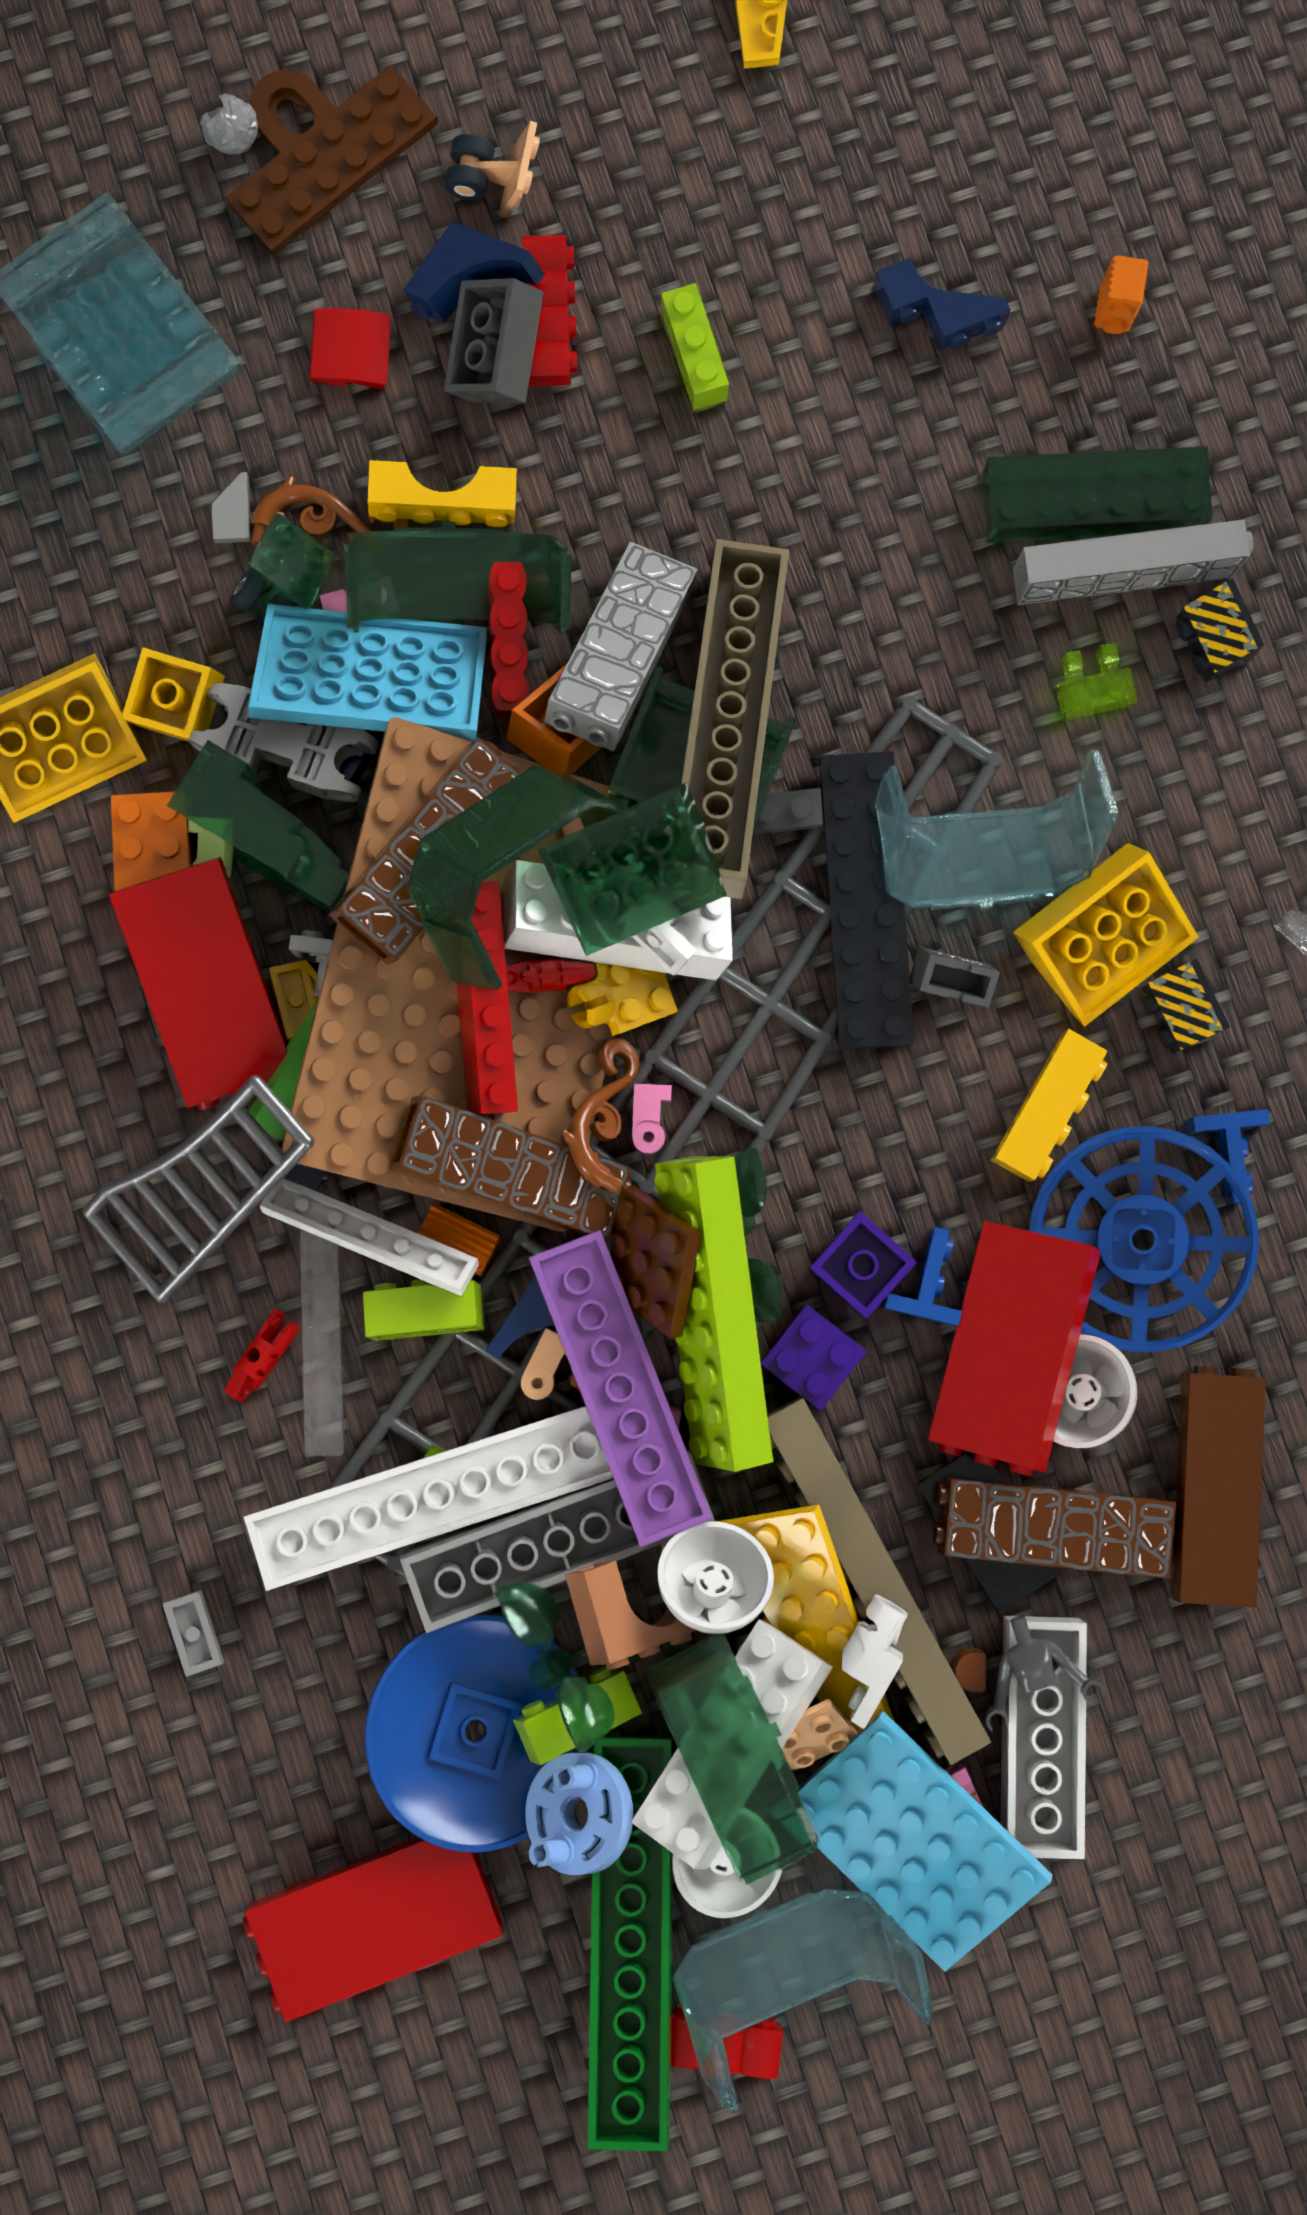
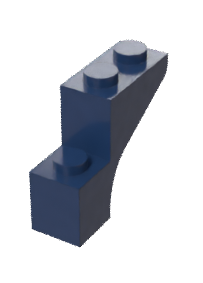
M910 258L876 272L873 287L889 325L899 321L901 323L911 322L923 312L939 351L947 347H951V349L960 348L969 343L971 338L984 334V336L996 334L1004 328L1011 311L1008 302L1001 297L944 291L932 287L920 277Z

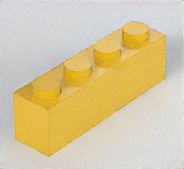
M1070 1029L1064 1031L992 1156L991 1161L1027 1182L1034 1181L1037 1176L1043 1178L1053 1162V1159L1048 1157L1055 1144L1061 1146L1071 1130V1127L1067 1125L1073 1112L1079 1114L1090 1096L1085 1093L1091 1080L1097 1082L1108 1064L1103 1061L1107 1050Z

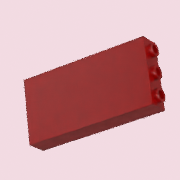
M221 856L109 894L186 1107L190 1108L197 1105L198 1110L213 1107L220 1103L219 1097L231 1093L234 1095L252 1075L260 1076L265 1082L269 1081L287 1054L286 1045L288 1042L286 1041L282 1025Z
M984 1221L961 1309L962 1314L959 1326L956 1328L928 1438L929 1441L940 1443L938 1451L961 1457L962 1450L975 1453L973 1461L995 1467L997 1460L1011 1463L1009 1471L1031 1477L1033 1470L1046 1472L1101 1250L1088 1244Z
M418 1836L253 1901L245 1910L246 1916L243 1917L246 1934L250 1940L255 1939L260 1952L256 1954L259 1970L263 1976L268 1975L273 1988L270 1990L271 2003L276 2013H282L285 2023L502 1937L505 1928L478 1853L444 1849Z

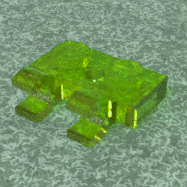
M1116 643L1101 645V649L1097 650V658L1101 668V673L1083 676V661L1080 650L1065 653V657L1061 658L1066 681L1059 682L1056 687L1064 721L1130 707L1138 703L1130 667L1119 669V655Z

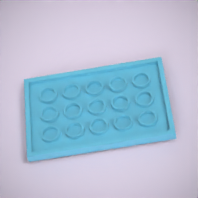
M267 604L248 706L249 718L385 732L387 722L393 717H398L465 740L474 741L477 736L488 627Z
M882 1711L866 1725L865 1729L857 1733L844 1749L835 1753L781 1803L778 1810L946 1972L1049 1885L1052 1874L903 1729Z

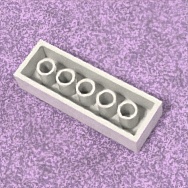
M521 860L515 861L503 880V934L505 949L669 973L618 924L630 908L627 905H623L611 888L605 884L609 875ZM667 889L685 907L671 927L684 935L689 944L697 950L676 975L717 980L733 961L730 898Z
M1003 1616V1655L1017 1644L1010 1620L1018 1616ZM1025 1616L1032 1639H1044L1054 1642L1076 1667L1086 1675V1622L1080 1618ZM1053 1658V1669L1058 1682L1033 1692H1019L1017 1679L1011 1669L1010 1685L1004 1708L1009 1718L1008 1727H1006L1002 1716L1001 1825L1035 1858L1085 1859L1086 1700L1080 1692V1686L1058 1666Z
M759 1619L631 1823L692 1868L707 1870L833 1666L769 1623Z

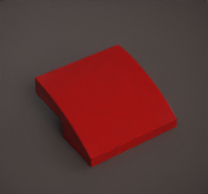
M315 308L313 312L309 381L343 388L347 383L383 390L387 385L391 315L356 309Z

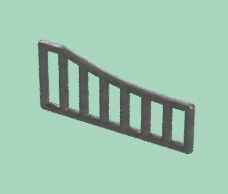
M252 1075L230 1100L185 1142L158 1160L104 1184L85 1205L82 1213L155 1300L159 1303H165L313 1147L314 1138L265 1081L258 1075ZM254 1095L257 1096L296 1141L286 1153L245 1108V1105ZM233 1118L274 1164L264 1176L223 1129ZM210 1139L253 1187L244 1198L240 1196L200 1149ZM188 1158L232 1209L231 1212L222 1220L178 1170L176 1165ZM162 1174L211 1230V1233L203 1242L149 1181L150 1179ZM133 1187L137 1189L191 1252L183 1263L180 1262L121 1192ZM108 1202L111 1203L171 1273V1276L163 1284L100 1212Z

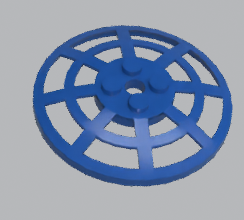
M1150 1126L1125 1127L1105 1132L1083 1142L1068 1153L1050 1172L1039 1190L1032 1209L1029 1227L1031 1232L1098 1246L1105 1265L1095 1273L1089 1299L1091 1298L1111 1312L1132 1317L1131 1340L1117 1338L1101 1332L1084 1321L1081 1334L1101 1338L1119 1350L1132 1352H1161L1183 1347L1206 1336L1221 1325L1237 1308L1247 1292L1256 1269L1259 1249L1258 1221L1252 1200L1242 1180L1229 1163L1212 1148L1191 1136L1171 1129ZM1140 1139L1139 1162H1131L1113 1167L1097 1177L1081 1162L1090 1153L1107 1145L1126 1140ZM1155 1140L1166 1141L1185 1147L1205 1158L1213 1167L1196 1182L1191 1176L1176 1168L1155 1163ZM1070 1171L1084 1186V1189L1079 1193L1071 1206L1065 1229L1042 1227L1050 1197L1060 1180ZM1139 1174L1138 1195L1127 1197L1118 1202L1104 1187L1107 1183L1120 1177ZM1154 1174L1173 1179L1185 1186L1188 1191L1173 1204L1153 1196ZM1223 1178L1232 1187L1242 1207L1247 1237L1224 1236L1219 1212L1212 1198L1208 1195V1192ZM1093 1196L1107 1211L1101 1221L1099 1230L1077 1229L1081 1213ZM1198 1201L1202 1204L1209 1218L1212 1236L1189 1235L1188 1227L1182 1216ZM1142 1229L1151 1231L1155 1238L1154 1245L1146 1251L1138 1250L1133 1245L1134 1234ZM1189 1250L1211 1251L1208 1266L1201 1279L1195 1285L1180 1268L1186 1260ZM1223 1252H1246L1245 1265L1239 1282L1228 1301L1218 1309L1204 1292L1209 1288L1217 1275ZM1115 1276L1134 1284L1133 1306L1116 1302L1099 1290ZM1168 1278L1184 1294L1179 1299L1168 1304L1149 1307L1150 1285L1163 1282ZM1193 1304L1207 1319L1199 1327L1182 1335L1163 1340L1147 1341L1148 1318L1171 1315Z

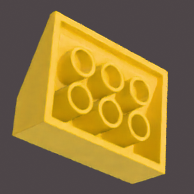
M95 653L0 697V800L13 823L147 761L130 723L121 719L123 708Z
M1129 843L1120 848L1013 932L1030 961L1084 1027L1199 938L1151 854Z

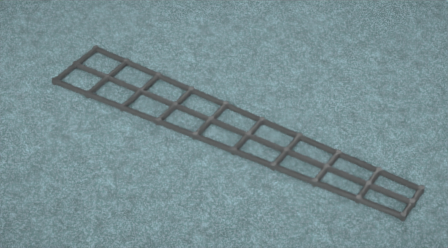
M912 696L904 698L865 752H884L910 715L941 734L897 801L900 837L928 855L904 893L906 918L1003 761L1000 753L987 748L960 730L957 725L949 723L917 702ZM954 743L982 761L984 765L935 843L903 822L902 819ZM824 827L808 830L732 934L733 959L783 890L820 914V917L769 993H766L729 967L719 976L718 979L760 1006L708 1084H704L662 1056L717 981L700 978L678 1008V1012L673 1015L640 1060L639 1071L634 1080L625 1089L617 1093L609 1103L620 1114L634 1095V1084H642L653 1068L698 1097L655 1163L674 1160L709 1107L712 1106L755 1135L736 1166L738 1189L740 1190L837 1032L836 1005L822 1028H819L780 1002L831 927L829 902L792 879L824 835ZM773 1014L811 1039L813 1043L765 1121L761 1122L719 1094V1092ZM591 1132L589 1144L592 1151L598 1153V1157L627 1166L599 1147L597 1144L600 1140L595 1138ZM655 1163L645 1177L631 1168L629 1173L631 1185L637 1186L660 1203L659 1193L654 1182L656 1175ZM522 1222L478 1282L482 1285L483 1301L522 1247L533 1255L551 1249L531 1236L538 1227L537 1225ZM611 1235L610 1240H604L610 1254L613 1235ZM632 1310L645 1343L655 1327ZM555 1325L547 1326L556 1331ZM546 1327L542 1329L520 1363L505 1353L498 1359L487 1352L486 1349L490 1343L473 1331L441 1334L328 1489L352 1482L389 1430L427 1456L447 1451L398 1417L455 1339H458L511 1375L466 1444L488 1438L521 1389V1379ZM554 1387L549 1396L545 1397V1399L564 1412L584 1407L556 1387ZM418 1542L397 1548L393 1552L388 1551L373 1557L407 1580L400 1562V1553L414 1548Z

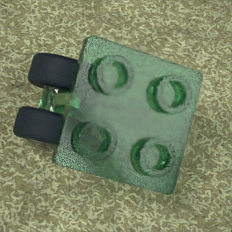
M275 513L271 517L247 565L249 571L242 577L232 592L229 605L242 614L246 613L251 607L259 612L260 615L256 623L261 628L264 626L267 604L292 606L294 601L304 609H309L334 561L335 554L282 515Z

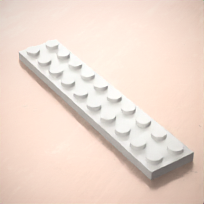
M586 1406L244 1516V1520L265 1589L268 1591L613 1479Z

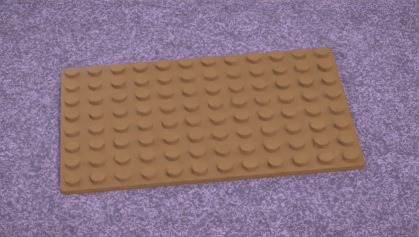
M393 717L387 722L345 894L472 741L398 717ZM501 751V757L511 766H517L529 776V782L536 789L460 883L499 881L502 922L503 880L516 860L610 875L630 854H633L646 866L643 870V876H651L666 812L665 806L662 803L573 774L563 781L539 763ZM450 896L396 962L388 965L337 923L290 1110L314 1138L313 1147L297 1164L556 1231H566V1229L389 1170L412 1097L423 1095L467 1111ZM505 949L506 965L522 962L525 959L544 960L550 957H558ZM562 957L565 962H571V961H579V962H581V961H584V960H577V959H571V958H564V957ZM569 984L563 991L545 990L529 994L526 992L508 991L518 1112L481 1116L569 1146L562 1134V1130L566 1129L570 1132L572 1118L579 1105L591 1093L602 1088L605 1072L600 1065L599 1049L605 1041L613 1038L610 1028L605 1023L591 1028H582L572 1019V1014L586 1009L584 1003L569 1008L567 1006L569 991L579 984ZM595 1115L592 1116L589 1123L588 1139H590L591 1135L590 1125L594 1122ZM286 1130L281 1146L284 1153L296 1142Z

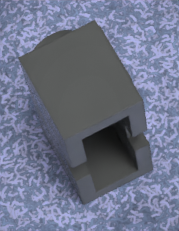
M918 947L910 974V984L923 992L947 998L951 997L989 1008L1000 972L987 963Z

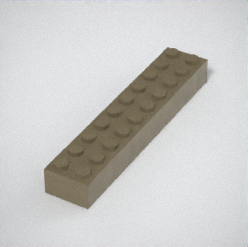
M716 539L667 889L736 899L743 898L750 858L789 549Z
M797 1396L768 1412L771 1448L774 1449L776 1447L781 1457L780 1460L776 1461V1464L788 1484L795 1482L800 1491L794 1495L799 1507L820 1505L847 1585L850 1584L855 1592L851 1594V1598L858 1615L863 1621L868 1618L866 1610L875 1595L886 1598L908 1613L897 1644L891 1645V1647L903 1653V1662L893 1679L900 1690L906 1687L910 1694L905 1696L904 1699L918 1723L921 1724L925 1721L928 1728L922 1732L932 1751L938 1759L945 1756L950 1765L992 1743L804 1398Z

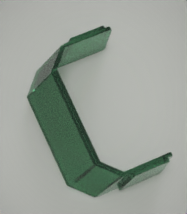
M442 522V527H394V531L377 530L347 533V545H343L344 615L346 627L352 628L353 633H359V622L376 619L489 620L492 606L489 602L487 586L494 562H521L527 580L523 603L527 611V620L551 623L559 633L565 634L566 629H570L572 556L567 551L566 546L552 535L504 532L503 528H455V522Z
M533 765L421 838L407 889L423 919L422 924L449 978L458 984L495 990L502 987V982L471 920L481 882L577 817H580L605 874L610 875L630 854H633L646 866L643 870L644 877L651 876L652 874L658 877L655 860L638 822L633 820L630 811H627L622 805L569 775Z
M724 1633L714 1634L649 1668L650 1672L646 1675L739 1881H745L746 1885H752L817 1853L816 1846L822 1844L796 1791L800 1787L777 1740V1737L782 1734L776 1722L769 1723L748 1676H743Z

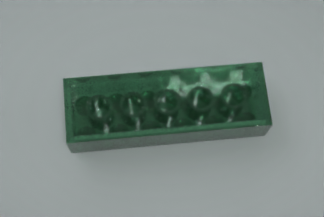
M1208 446L988 457L982 471L986 543L1109 537L1209 524L1213 518Z

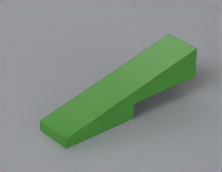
M318 1000L286 1045L287 1054L267 1083L289 1110H291ZM257 1098L249 1112L269 1135L283 1141L285 1129Z

